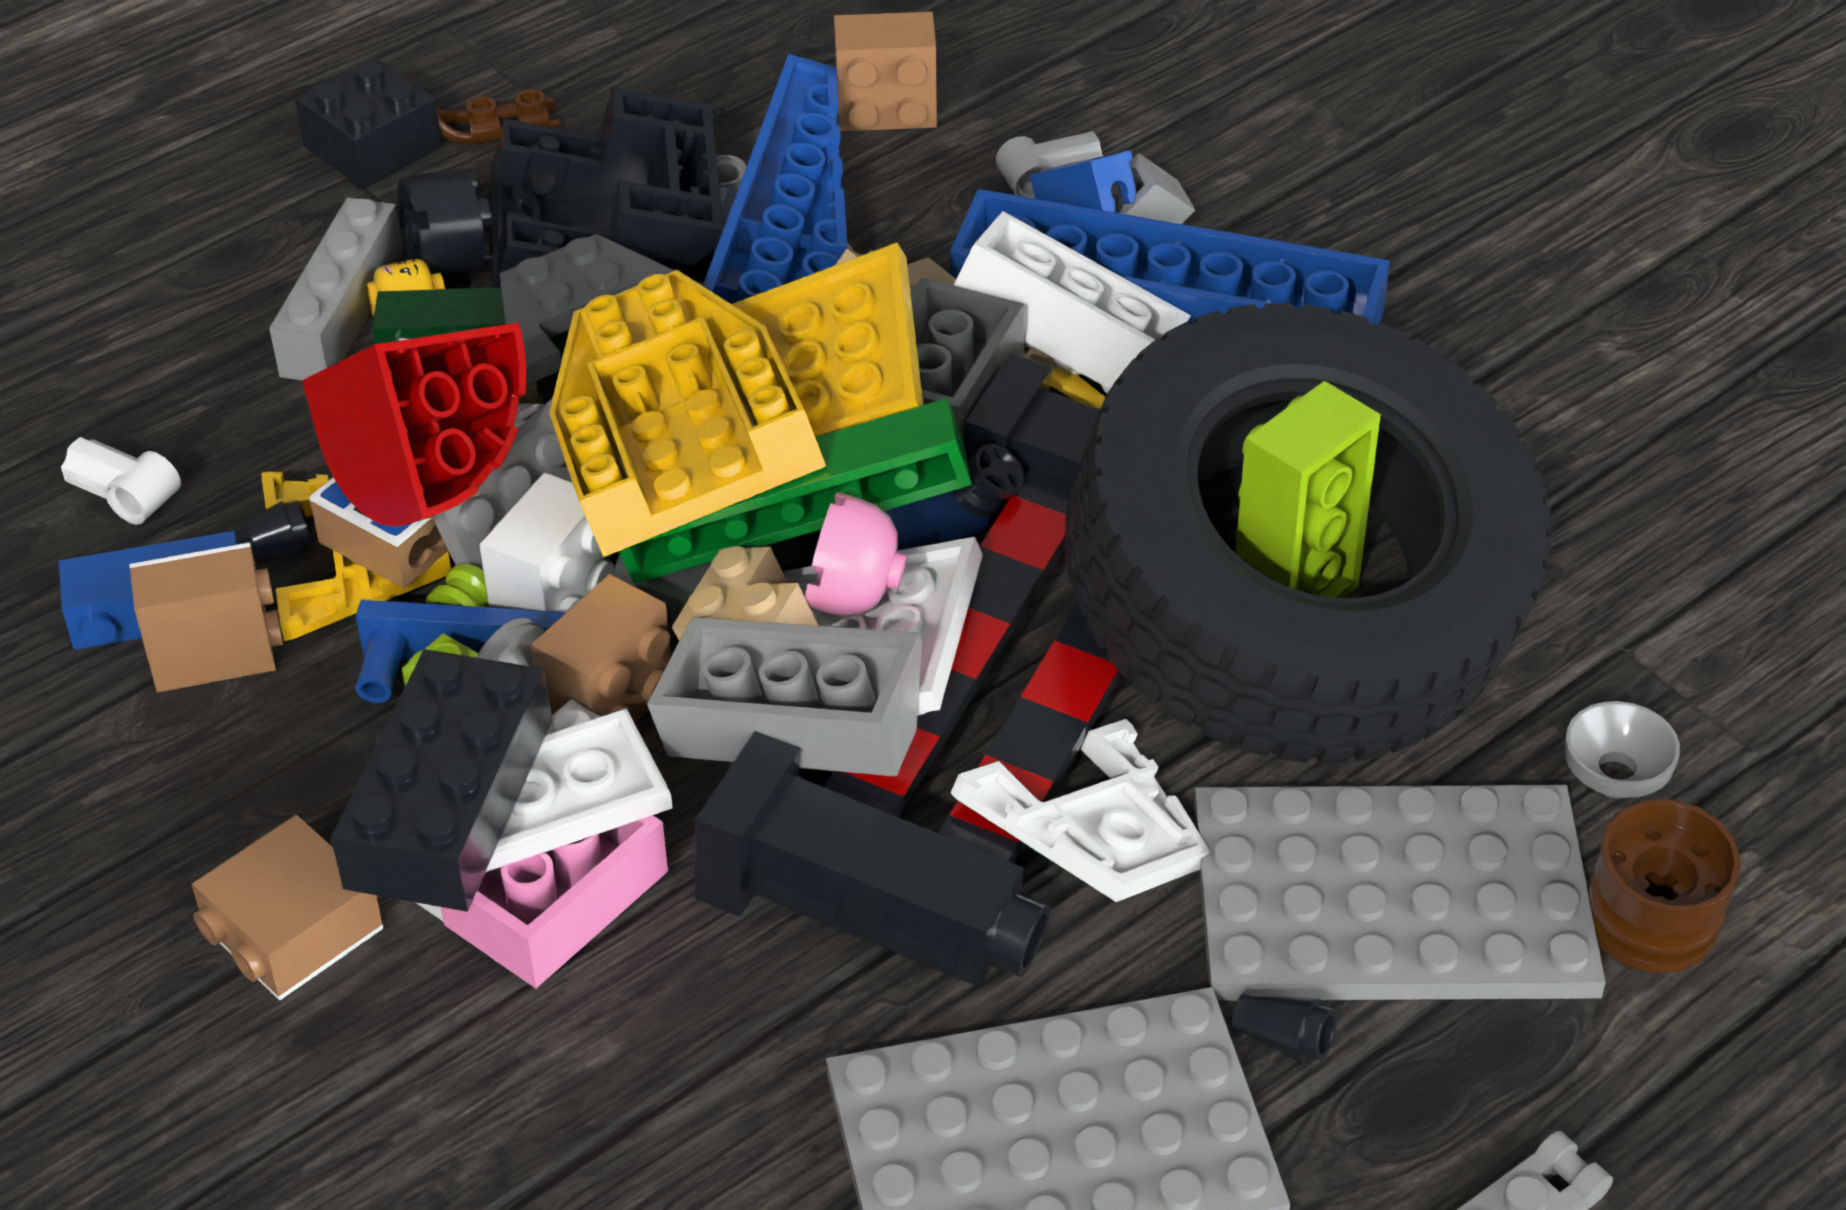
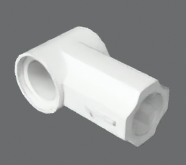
M82 437L78 438L67 448V456L61 466L66 482L107 499L108 504L116 514L125 521L135 525L142 524L181 487V479L177 470L160 454L147 451L138 458H135L96 440H86Z

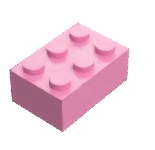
M652 815L487 871L483 876L468 912L441 907L444 925L536 989L668 872L663 822Z

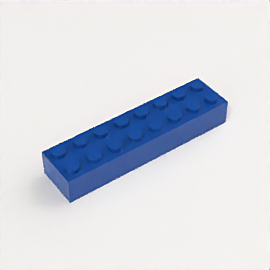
M982 189L977 190L949 251V274L957 279L974 243L1004 211L1191 315L1188 320L1190 325L1196 317L1218 310L1225 314L1232 307L1256 304L1257 308H1263L1265 303H1292L1294 308H1301L1303 304L1331 308V313L1349 312L1369 318L1368 323L1378 325L1384 312L1390 260Z

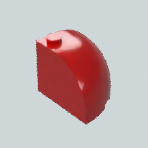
M519 323L375 344L302 380L317 438L327 466L341 491L361 513L371 520L387 526H403L431 518L460 505L479 491L478 487L483 484L490 473L502 465L519 429L514 426L519 398L526 394V359Z

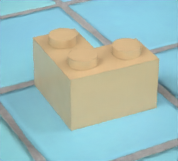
M735 546L720 549L693 594L689 597L688 602L674 622L672 629L680 641L692 617L819 625L799 584L787 582L771 547L742 548Z

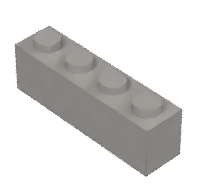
M346 198L269 328L279 377L302 381L345 359L371 313L366 283L374 281V273L378 267L398 263L404 254L396 204L377 202L370 199Z

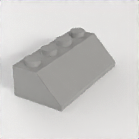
M692 617L647 705L666 754L670 757L734 762L754 731L799 748L800 768L897 776L917 728L922 640L920 633Z

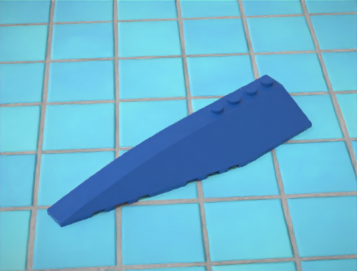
M791 54L787 56L704 281V285L711 292L730 304L833 267L847 249L844 189L841 188L843 166L842 158L839 156L841 134L840 126L837 124L839 103L836 67Z

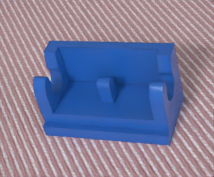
M1131 150L1073 162L1030 174L1035 199L1115 212V199L1111 193V187L1115 182L1121 189V198L1124 204H1133L1136 198V188L1129 161L1133 160Z

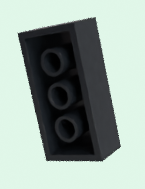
M423 649L331 836L344 890L468 912L552 723L544 669Z

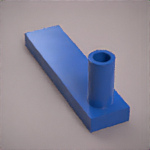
M361 600L356 613V621L364 660L356 683V692L362 699L372 703L387 701L391 696L401 660H410L413 655L425 649L443 633L479 653L488 639L500 627L511 620L518 618L530 619L546 631L566 612Z

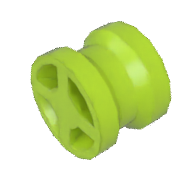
M459 563L448 572L445 579L446 585H439L434 588L426 599V604L489 607L484 571L469 563Z

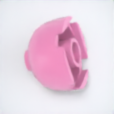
M836 492L835 504L831 503L812 563V566L815 567V574H818L816 584H808L805 598L811 610L845 617L864 614L878 605L887 587L899 589L907 555L897 552V530L891 518L878 506L861 498Z

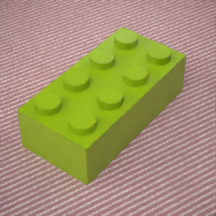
M1323 381L1304 396L1294 398L1285 410L1264 425H1257L1250 431L1245 438L1242 448L1244 461L1242 483L1238 493L1240 498L1238 527L1235 532V553L1243 561L1261 574L1282 585L1313 595L1344 598L1359 586L1381 414L1330 383Z

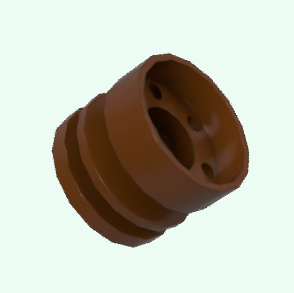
M1673 799L1644 800L1622 809L1607 825L1588 892L1597 941L1603 951L1625 966L1649 973L1679 972L1700 963L1715 947L1741 867L1736 841L1721 821L1698 806Z

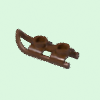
M526 89L519 92L514 98V102L496 105L494 99L480 96L471 99L465 106L466 110L446 111L436 108L440 134L456 143L472 144L498 140L502 129L500 119L518 117L520 122L561 129L559 118L549 119L548 110L555 109L553 96L545 97L544 93L537 89ZM446 123H469L471 132L457 131Z

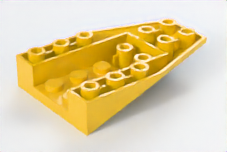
M675 270L668 274L648 276L633 288L616 295L596 297L585 307L573 312L549 414L578 501L603 557L826 467L804 407L765 325L680 271Z

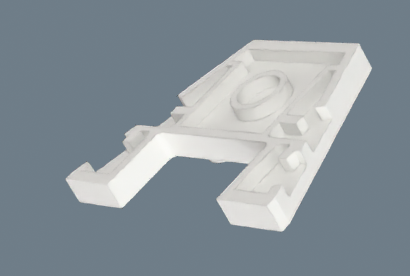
M1127 719L1090 730L1081 747V750L1111 778L1110 780L1047 802H1041L997 761L958 774L951 794L958 801L1115 902L1200 870L1201 858L1210 852L1176 796L1166 797L1154 777L1158 766L1154 759L1148 760L1139 753L1134 745L1138 734Z

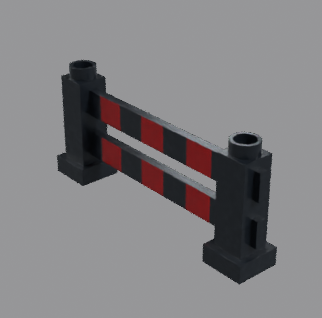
M1011 353L965 420L963 442L967 462H970L972 455L980 447L986 444L999 445L1006 448L1019 461L1024 473V483L1020 490L1013 496L1005 499L1002 506L994 513L993 516L998 518L979 546L983 556L940 710L929 711L917 716L916 733L897 776L834 771L825 786L822 787L799 778V748L754 731L695 819V899L740 917L755 894L978 987H981L992 966L1018 977H1023L1028 971L1043 940L1051 908L1049 904L1021 893L1024 868L1013 863L1025 843L960 801L956 802L938 833L901 819L899 816L1065 549V518L1069 496L1099 409L1049 392L1052 367ZM1243 466L1222 471L1198 485L1201 500L1210 522L1233 552H1236L1235 532L1238 527L1240 506L1238 493L1242 483ZM1077 603L978 766L979 768L999 761L1041 802L1050 801L1088 732L1122 676L1119 670L1107 658L1108 649L1106 647L1101 649L1087 627L1088 616L1082 617Z

